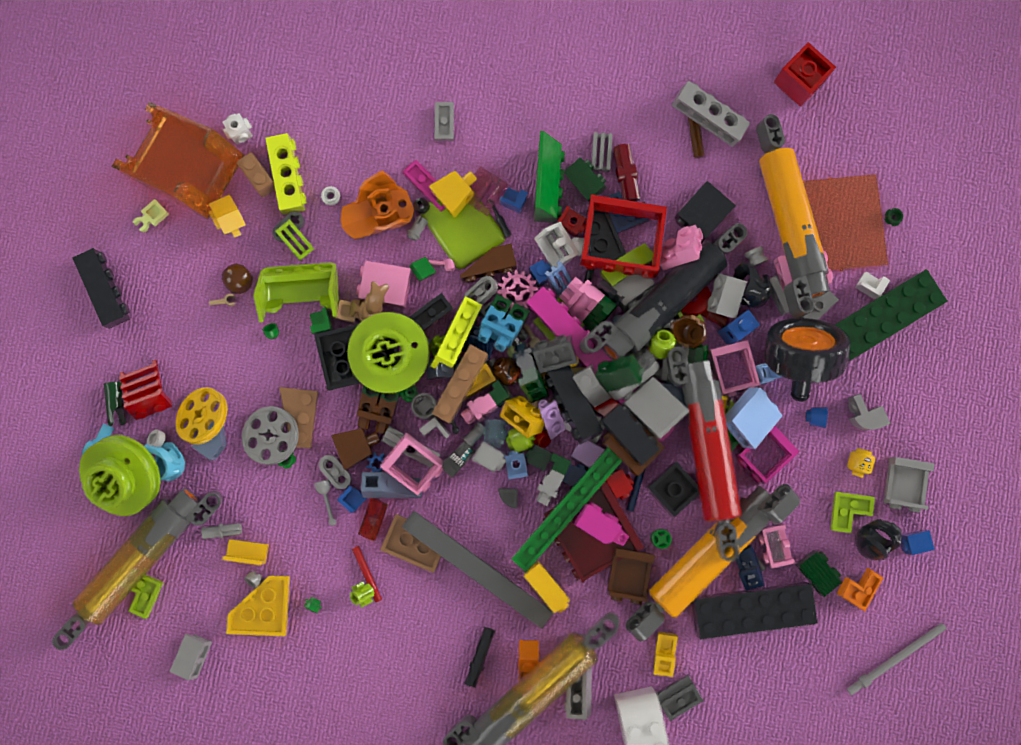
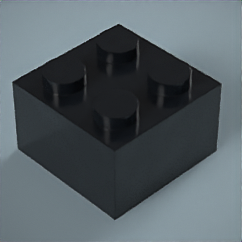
M673 462L645 487L671 517H676L700 495L698 484L678 462Z

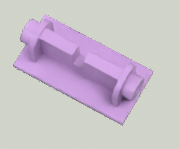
M546 400L539 401L538 409L540 410L549 438L552 440L566 428L556 400L551 403Z

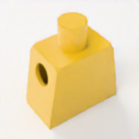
M453 171L431 184L429 188L455 218L474 196L469 186L477 178L471 171L463 177L456 171Z

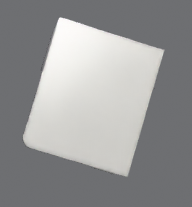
M865 272L855 288L876 299L882 295L890 280L884 276L878 279Z

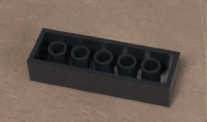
M808 582L697 596L691 602L696 637L700 640L818 624L812 584Z

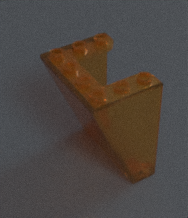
M148 102L144 109L152 115V120L147 119L146 121L151 126L148 134L134 158L126 155L127 162L115 159L111 167L162 196L209 219V211H211L209 203L221 198L238 168L237 161L245 155L214 129Z

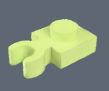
M154 199L141 210L144 216L135 218L133 223L137 226L143 222V226L139 230L144 233L149 229L151 223L154 226L158 225L169 213Z

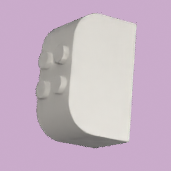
M652 686L614 694L624 745H669L660 703Z

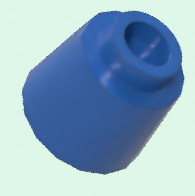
M811 407L810 410H806L805 420L809 422V425L826 428L828 418L827 407Z

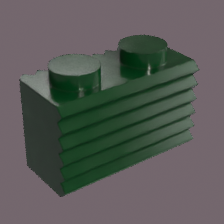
M634 355L628 357L621 356L616 360L603 361L598 364L595 376L605 390L609 392L622 389L623 387L626 388L630 385L640 384L644 371L638 361H636V358H634Z
M812 550L795 565L808 582L812 584L816 592L820 596L825 597L842 584V581L839 579L841 575L836 568H831L827 564L828 558L823 552Z

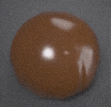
M235 263L223 270L222 282L231 293L242 294L251 288L253 276L244 265Z

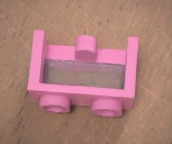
M783 523L765 527L758 534L760 545H764L766 550L763 553L765 564H769L771 568L795 563L789 548L790 542L785 533L786 526Z

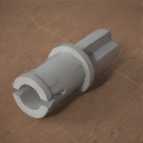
M221 523L219 526L202 527V538L220 537L224 539L225 536L242 534V526L240 523L229 525Z

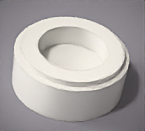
M157 429L153 430L147 438V445L161 447L165 441V433Z

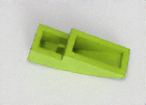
M644 243L616 261L648 265L652 262L653 252ZM602 270L600 276L614 287L628 275L617 271L605 272Z

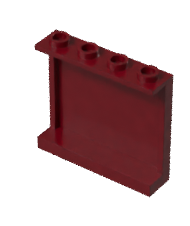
M606 481L586 504L589 502L594 503L602 508V514L607 512L619 519L617 523L629 535L624 546L615 542L604 544L571 522L554 540L557 546L561 545L565 552L562 555L565 561L572 563L574 569L571 571L576 580L581 579L582 583L612 565L614 547L637 552L644 548ZM552 508V509H550L549 511L543 513L544 516H545V518L551 513V511H552L554 508ZM617 557V562L623 559V557Z

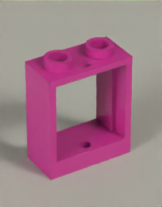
M776 426L767 435L783 450L785 455L764 475L746 458L745 454L751 449L742 448L735 455L738 458V464L744 469L747 468L752 473L750 476L757 483L766 484L799 453L798 449Z

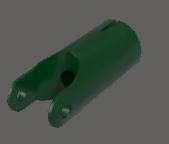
M121 382L104 383L107 423L109 426L113 425V413L115 410L119 416L120 425H124L123 393L120 387L122 384Z

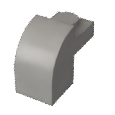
M861 394L848 398V407L855 414L854 417L849 418V421L854 427L867 431L879 429L890 424L883 406L867 410Z

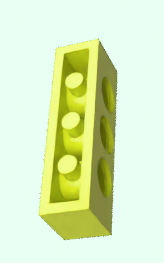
M288 133L266 137L279 211L283 215L293 211H305L304 204H307L305 193L301 191L303 180L297 171V168H300L298 157L294 155V150H296L295 140L291 139ZM282 153H288L285 159H280ZM291 171L290 176L283 177L284 172ZM289 189H295L292 195H287Z

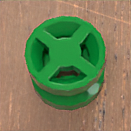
M656 529L652 532L650 540L655 547L665 549L670 546L672 537L668 531Z

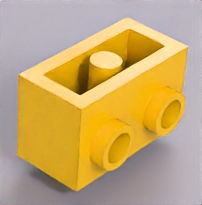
M520 395L505 401L500 413L501 418L527 438L542 432L545 424L538 408Z

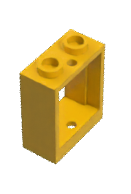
M539 561L534 563L527 572L523 573L527 581L554 614L557 611L559 613L563 612L569 606L568 602L570 600Z

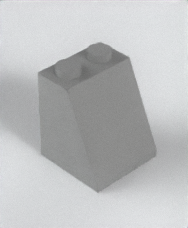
M654 377L648 378L639 385L636 391H631L623 397L625 401L622 405H625L632 415L655 438L659 439L689 412Z

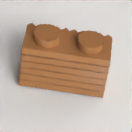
M248 153L237 161V165L262 198L275 190L274 181L253 153Z

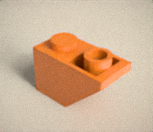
M519 640L518 684H536L538 682L539 640Z

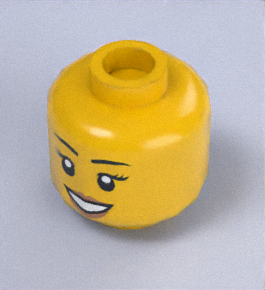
M856 448V450L850 452L847 468L852 471V475L863 478L864 474L872 473L875 457L871 451Z

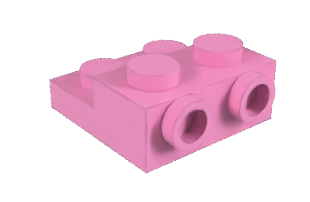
M696 225L683 227L678 230L677 238H671L663 242L660 262L663 270L699 259L700 250H702L701 239H703L700 228H697Z

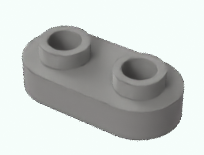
M485 276L465 293L464 297L466 296L472 300L477 297L476 302L483 305L497 292L498 283L492 277Z
M332 455L322 457L319 462V468L332 485L337 489L349 487L352 477L347 470H344L341 462ZM329 461L333 463V467L330 469L327 467ZM340 476L345 477L344 483L339 482Z

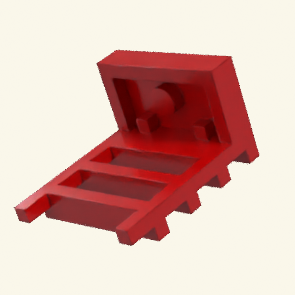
M156 359L152 360L153 364L127 374L120 372L119 380L122 384L120 387L123 391L122 398L125 402L123 405L135 420L146 418L149 415L172 407L171 400L163 392ZM154 372V373L151 374V375H148V376H145V377H143V378L137 379V380H135V381L126 383V382H128V381L134 380V379H136V378H139V377H142V376H144V375H147V374H150V373ZM156 381V382L153 383V384L147 385V386H145V387L139 388V389H137V390H134V391H131V392L128 393V391H130V390L136 389V388H138V387H141V386H144V385H146V384H149V383H152V382Z

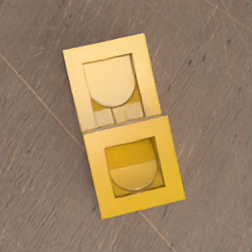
M657 632L653 675L673 677L676 661L677 634Z

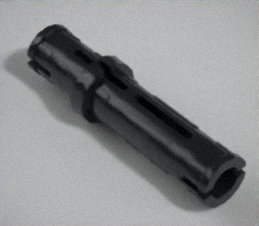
M484 626L474 658L469 663L470 668L464 682L465 685L476 688L481 671L484 670L483 665L496 630Z

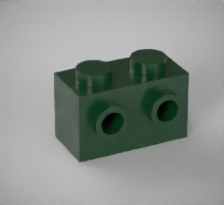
M580 157L563 173L589 201L591 194L599 196L607 189L604 184L606 180L600 173L596 175L592 171L594 166L588 159L584 161Z

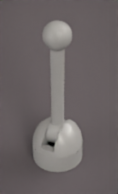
M326 479L315 482L316 491L324 496L330 519L329 525L334 526L336 520L333 518L327 496L331 488L330 481Z

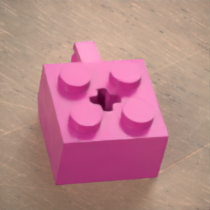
M591 502L585 504L570 521L604 544L615 542L624 546L629 538V535L621 529L622 526L617 523L619 519L607 512L602 514V508Z

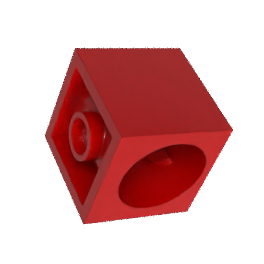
M807 42L782 68L773 83L801 107L836 69V66Z

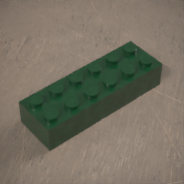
M927 269L834 324L842 329L850 339L848 361L853 360L948 302Z

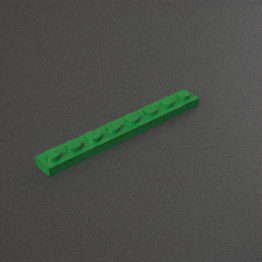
M608 447L512 556L511 560L525 572L531 568L622 462Z

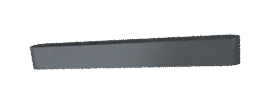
M413 511L402 525V528L541 629H543L554 612L417 512Z

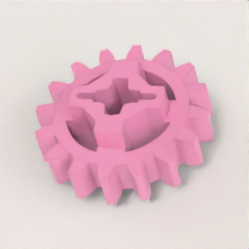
M515 270L514 275L508 272L507 279L505 277L501 278L504 283H498V287L502 290L497 291V294L502 295L506 299H508L507 297H512L516 304L528 309L526 302L534 295V292L538 291V287H534L536 280L531 281V274L526 277L525 271H522L521 275L518 274L517 270ZM513 280V284L506 288L507 284ZM520 280L525 281L528 285H524ZM516 287H519L521 290L520 295H516V292H513ZM530 294L529 298L522 302L524 296Z

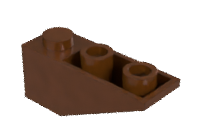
M512 244L493 247L460 275L461 281L472 283L477 281L476 278L490 276L493 278L497 273L502 272L503 275L508 272L513 273L514 269H517Z

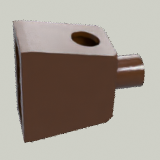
M362 428L331 435L344 470L351 469L372 456L373 450L371 446L381 442L377 432L366 435L365 430Z

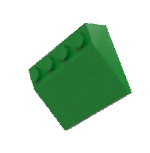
M540 131L534 222L557 223V217L561 216L562 206H558V199H562L563 187H559V181H563L564 169H560L561 162H564L565 151H561L562 144L545 131Z

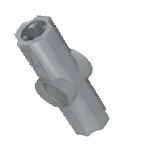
M389 427L382 441L394 448L404 434ZM426 447L427 449H429L431 452H433V453H434L435 455H437L438 457L440 456L439 453H437V452H435L434 450H432V449ZM406 449L403 451L405 455L410 456L429 468L434 465L432 461L417 450L414 453H408Z

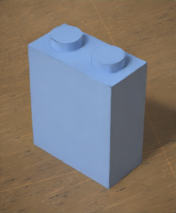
M748 388L725 415L727 429L743 448L756 449L782 417L778 407L770 401L767 393L761 388Z

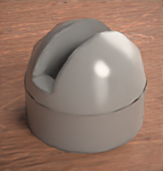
M251 571L244 580L252 588H257L262 581L261 574L257 575V571Z

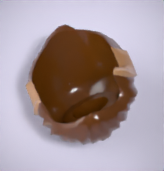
M684 315L670 324L675 340L679 345L686 348H696L707 339L705 322L694 315Z

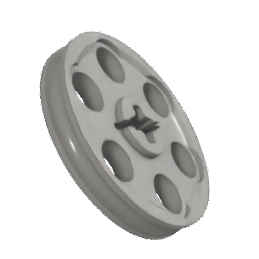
M263 407L255 411L247 419L242 431V444L245 452L252 460L258 463L275 465L283 462L293 453L298 443L299 431L297 423L289 412L278 407ZM277 412V419L274 422H271V413ZM259 419L261 426L255 430L253 423ZM286 423L291 425V430L288 433L283 431V426ZM271 433H272L273 435H276V436H279V437H270V438H268L267 436H264V435H261V434L268 435V434H271ZM253 438L257 439V446L255 448L250 447V441ZM282 442H286L288 445L285 452L280 451ZM269 449L271 452L270 458L265 460L263 453Z

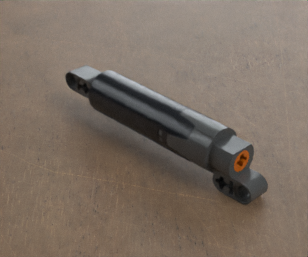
M738 223L725 230L713 243L701 241L702 250H700L699 259L676 266L670 270L614 324L604 321L594 327L580 341L581 351L584 354H592L602 348L612 360L624 356L628 351L632 353L639 352L658 331L662 330L718 276V273L720 274L727 267L725 254L732 251L746 238L747 228L743 224ZM733 231L737 232L738 237L734 235ZM605 328L607 330L605 332V335L599 337L598 335L601 334ZM588 340L593 341V343H594V348H593V349H590V348L588 347V345H587V341H588Z

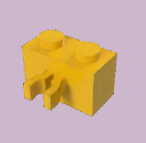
M230 194L209 203L211 208L209 214L217 230L222 229L224 235L231 232L234 238L240 236L241 233L238 228L246 224Z

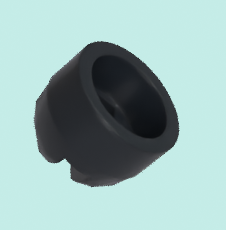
M419 197L413 203L415 210L419 214H424L430 209V204L424 197Z

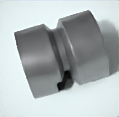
M418 394L412 400V411L420 419H431L434 417L432 412L437 405V401L430 394Z

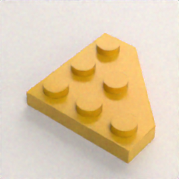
M268 576L227 614L226 634L286 636L290 576Z

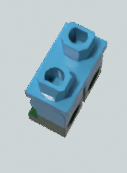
M497 294L481 322L478 340L483 343H487L490 338L495 340L494 347L501 352L507 347L510 348L520 329L526 323L530 310L516 303L511 308L512 301ZM498 302L504 303L506 307L498 304ZM515 311L522 312L523 316L516 313Z

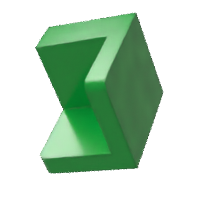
M326 307L322 308V311L310 314L312 323L310 328L313 335L333 330L329 310Z

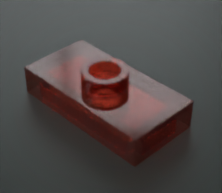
M370 498L358 535L376 541L388 507L387 503Z

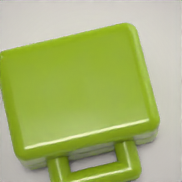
M471 185L469 187L472 189L474 196L455 218L446 208L440 212L431 202L429 203L430 209L426 213L420 214L422 218L428 221V228L449 259L453 260L455 267L460 270L505 241L500 227ZM438 199L436 200L440 206L443 205Z

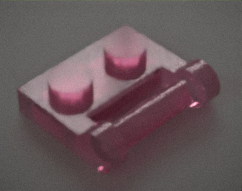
M480 166L474 174L477 180L469 186L474 196L467 204L484 215L489 216L491 213L490 209L502 191L506 190L508 184ZM495 183L497 187L483 206L480 204L481 200L491 185Z

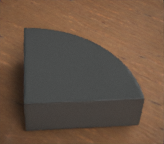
M498 488L501 500L507 506L517 508L518 489Z

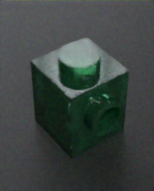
M535 445L534 449L529 448L525 456L528 459L526 463L544 471L552 453Z

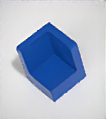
M508 187L503 197L501 196L499 204L520 214L528 198V192L522 189L518 192Z
M350 485L337 501L350 513H354L367 498H363L362 493L354 485Z

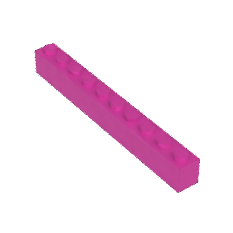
M543 286L526 302V305L556 337L571 335L575 354L584 367L592 364L595 370H597L598 364L601 362L613 361L602 348L592 354H584L581 351L580 341L590 331H585L581 327L582 322L576 316L572 317L568 313V307L563 302L559 303L554 298L556 295L550 288L545 289ZM588 340V341H587L588 347H589L590 349H593V348H594V343H593V341ZM621 398L615 401L622 405L625 400ZM673 426L661 439H656L661 443L676 428Z

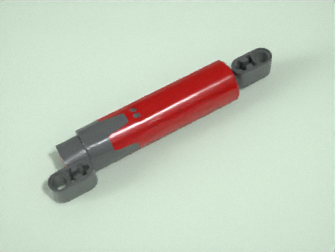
M675 347L669 351L666 361L670 382L675 386H682L685 407L689 410L687 420L703 517L705 521L718 522V525L715 527V539L720 558L726 561H734L739 556V546L736 529L730 524L729 519L740 517L742 514L719 380H712L709 361L688 364L684 349ZM672 353H679L681 361L675 362L671 357ZM683 366L679 368V374L684 376L681 381L679 378H675V375L678 374V368L673 369V367ZM724 526L725 529H729V533H726V536L721 534ZM726 538H727V540H731L732 543H728V542L722 543V540H723V541H726ZM728 546L733 549V554L730 557H726L724 554V550Z

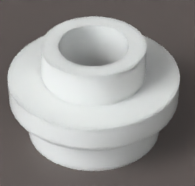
M329 186L322 191L321 198L325 204L335 205L340 200V192L337 188ZM334 194V198L328 199V195Z

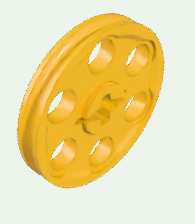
M210 387L199 388L190 393L180 405L176 415V431L180 438L194 445L204 444L213 439L223 427L227 417L225 397ZM209 394L208 400L204 402L205 396ZM194 402L193 408L189 410V406ZM219 403V408L214 411V407ZM189 420L187 427L184 428V423ZM214 421L213 427L209 430L210 423ZM198 430V435L193 438L195 431Z

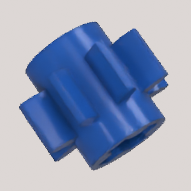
M373 452L374 457L372 459L367 458L370 461V465H367L366 468H371L372 472H382L381 465L380 469H378L373 464L376 463V459L383 461L385 454L382 453L379 457L376 452Z

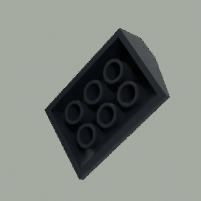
M359 324L314 334L327 391L361 383L353 374L348 361L349 340ZM390 338L386 340H378L374 344L372 350L377 349V344L382 341H394V344L397 342ZM385 345V351L372 354L374 360L388 357L390 361V355L399 353V348L388 349L387 345ZM378 362L377 364L381 367L386 368L389 366H394L398 362L388 365H383L381 362Z

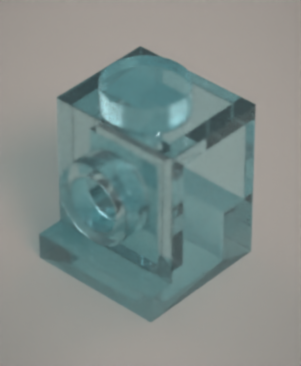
M485 419L484 443H489L494 448H501V444H504V440L507 437L505 425H509V423L505 420Z

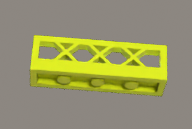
M466 296L464 297L431 367L436 369L439 362L453 368L482 304Z

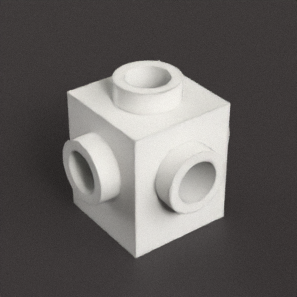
M240 113L232 114L223 121L225 126L223 131L228 140L232 139L236 145L253 137L249 130L252 128L247 118L243 119Z

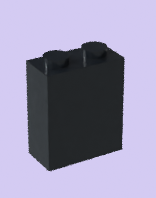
M706 181L675 216L676 223L681 228L696 225L703 234L701 241H705L736 205L710 182Z

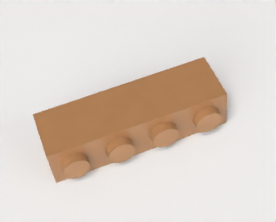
M470 344L432 412L434 416L451 425L487 361V353Z

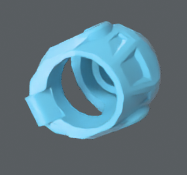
M166 442L161 447L144 445L151 455L156 454L155 461L159 468L161 481H173L182 475L186 462L174 443Z

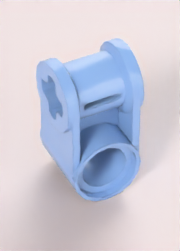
M766 363L755 366L760 385L782 377L773 372Z

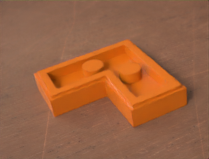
M866 568L858 584L845 577L836 594L865 612L883 577L873 570Z

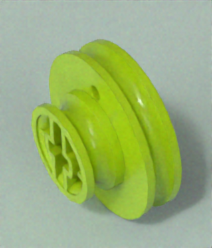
M384 312L372 315L355 328L349 340L348 361L353 374L363 385L377 392L395 393L411 387L423 376L429 363L430 348L424 331L414 320L402 314ZM390 338L397 342L394 344V341H382L377 344V349L372 350L374 344L378 340H386ZM413 342L418 344V347L415 349L412 346ZM385 345H387L388 349L399 346L401 348V352L390 355V361L388 357L375 360L372 357V354L385 351ZM378 362H381L383 365H388L398 362L396 365L389 366L386 368L381 367L377 364Z
M122 435L107 436L86 449L80 460L79 475L86 497L93 504L108 513L118 516L134 515L148 506L158 495L161 480L157 463L151 453L132 438Z

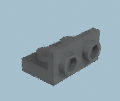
M560 335L548 342L547 340L539 341L533 348V355L540 373L575 364L578 361L572 345L571 335Z

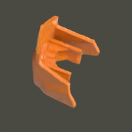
M377 172L364 180L359 187L356 201L342 207L341 227L351 238L359 239L408 224L414 214V208L408 192L398 186L395 180L386 172ZM405 202L407 205L403 208L400 207V204Z

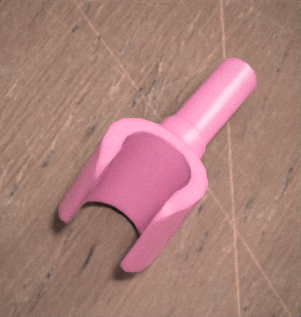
M445 259L444 261L429 260L431 265H445V271H454L456 269L455 263L451 259Z

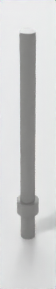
M940 623L867 675L863 674L860 676L857 682L846 689L847 692L852 696L863 687L867 688L874 679L947 628L943 623Z

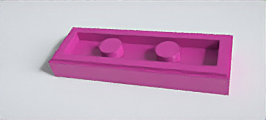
M415 159L402 173L442 212L445 206H440L436 202L438 198L429 188L437 180Z

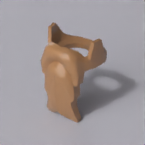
M372 281L370 293L367 294L365 301L359 299L352 300L349 315L354 317L358 312L360 318L365 320L372 315L382 313V305L385 301L384 297L389 289V285L378 286L375 281Z

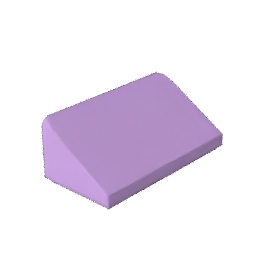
M591 441L581 445L578 443L571 458L590 468L603 453L604 449Z

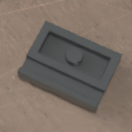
M688 674L656 693L660 706L669 721L704 701Z

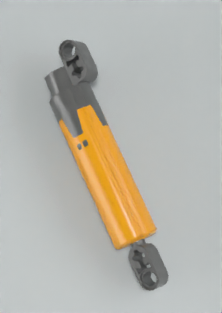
M768 114L756 127L761 149L765 153L760 158L759 163L792 278V282L784 288L785 298L790 314L794 318H801L813 311L814 298L830 291L826 278L829 270L795 151L788 147L781 148L785 143V137L780 120L776 115Z
M789 484L780 485L772 494L758 486L747 498L742 497L739 500L742 515L729 519L730 524L736 529L739 554L770 521L773 524L781 523L800 504V498ZM718 522L649 590V594L656 601L655 604L651 601L644 603L627 620L626 629L638 641H645L662 625L665 620L664 611L671 617L677 618L732 562L721 559L718 554L715 539V527L718 525ZM724 526L721 534L726 536V533H729V529H725ZM726 538V541H723V540H722V543H725V542L732 543V541H731V540H727V538ZM730 546L725 548V556H732L733 549Z

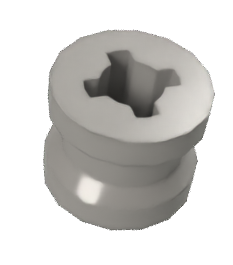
M762 246L745 253L746 258L750 261V266L756 267L768 261V258L763 254L764 249Z

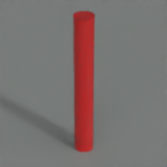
M357 546L352 551L366 583L370 584L374 590L373 599L376 603L381 601L382 597L360 547Z

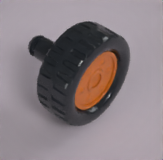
M809 318L786 319L775 323L768 330L764 358L767 366L773 372L792 380L791 397L795 401L803 402L810 397L812 383L831 381L840 377L845 372L850 352V339L842 329L825 321Z

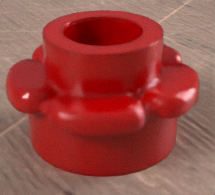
M542 430L541 433L535 435L534 444L536 446L545 448L551 443L547 430Z

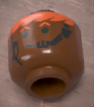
M500 357L494 362L492 374L502 385H513L518 381L521 370L510 357Z

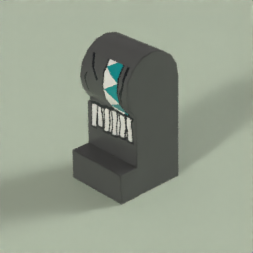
M464 441L443 461V470L453 478L476 451Z

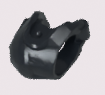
M740 263L734 269L733 277L744 280L749 274V282L744 290L740 304L750 308H759L765 305L771 295L770 276L767 274L759 276L754 266H750L748 263Z
M883 519L872 521L861 527L857 532V550L866 559L874 561L885 560L888 557V553L900 546L902 530L894 522L891 523ZM875 529L887 534L891 541L881 536Z

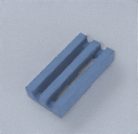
M558 261V266L556 268L552 266V271L545 272V275L556 294L560 296L568 288L567 286L572 280L564 265ZM560 271L567 282L566 286L558 273ZM554 276L556 277V279H557L559 285L561 286V288H562L561 290H560L558 284L556 283V281H555V279H554Z

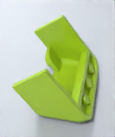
M327 262L273 266L262 269L253 295L259 323L264 321L266 312H278L282 308L283 303L320 301L322 307L332 309L333 317H337L339 291L336 264Z

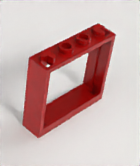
M591 194L580 266H584L587 269L599 268L605 272H622L628 276L636 274L647 279L656 278L660 267L667 207ZM594 210L657 220L651 266L588 256Z

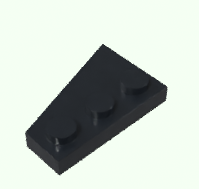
M594 210L589 254L592 257L617 260L624 256L626 252L608 212Z

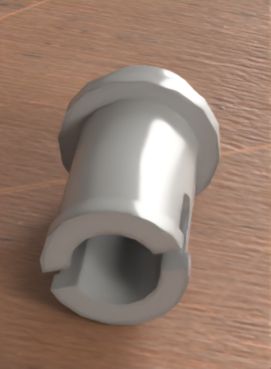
M418 216L411 229L407 230V237L413 241L420 239V234L428 224V221L424 218L421 220V216Z
M480 422L477 425L474 424L475 427L463 438L471 447L482 435H486L487 429Z

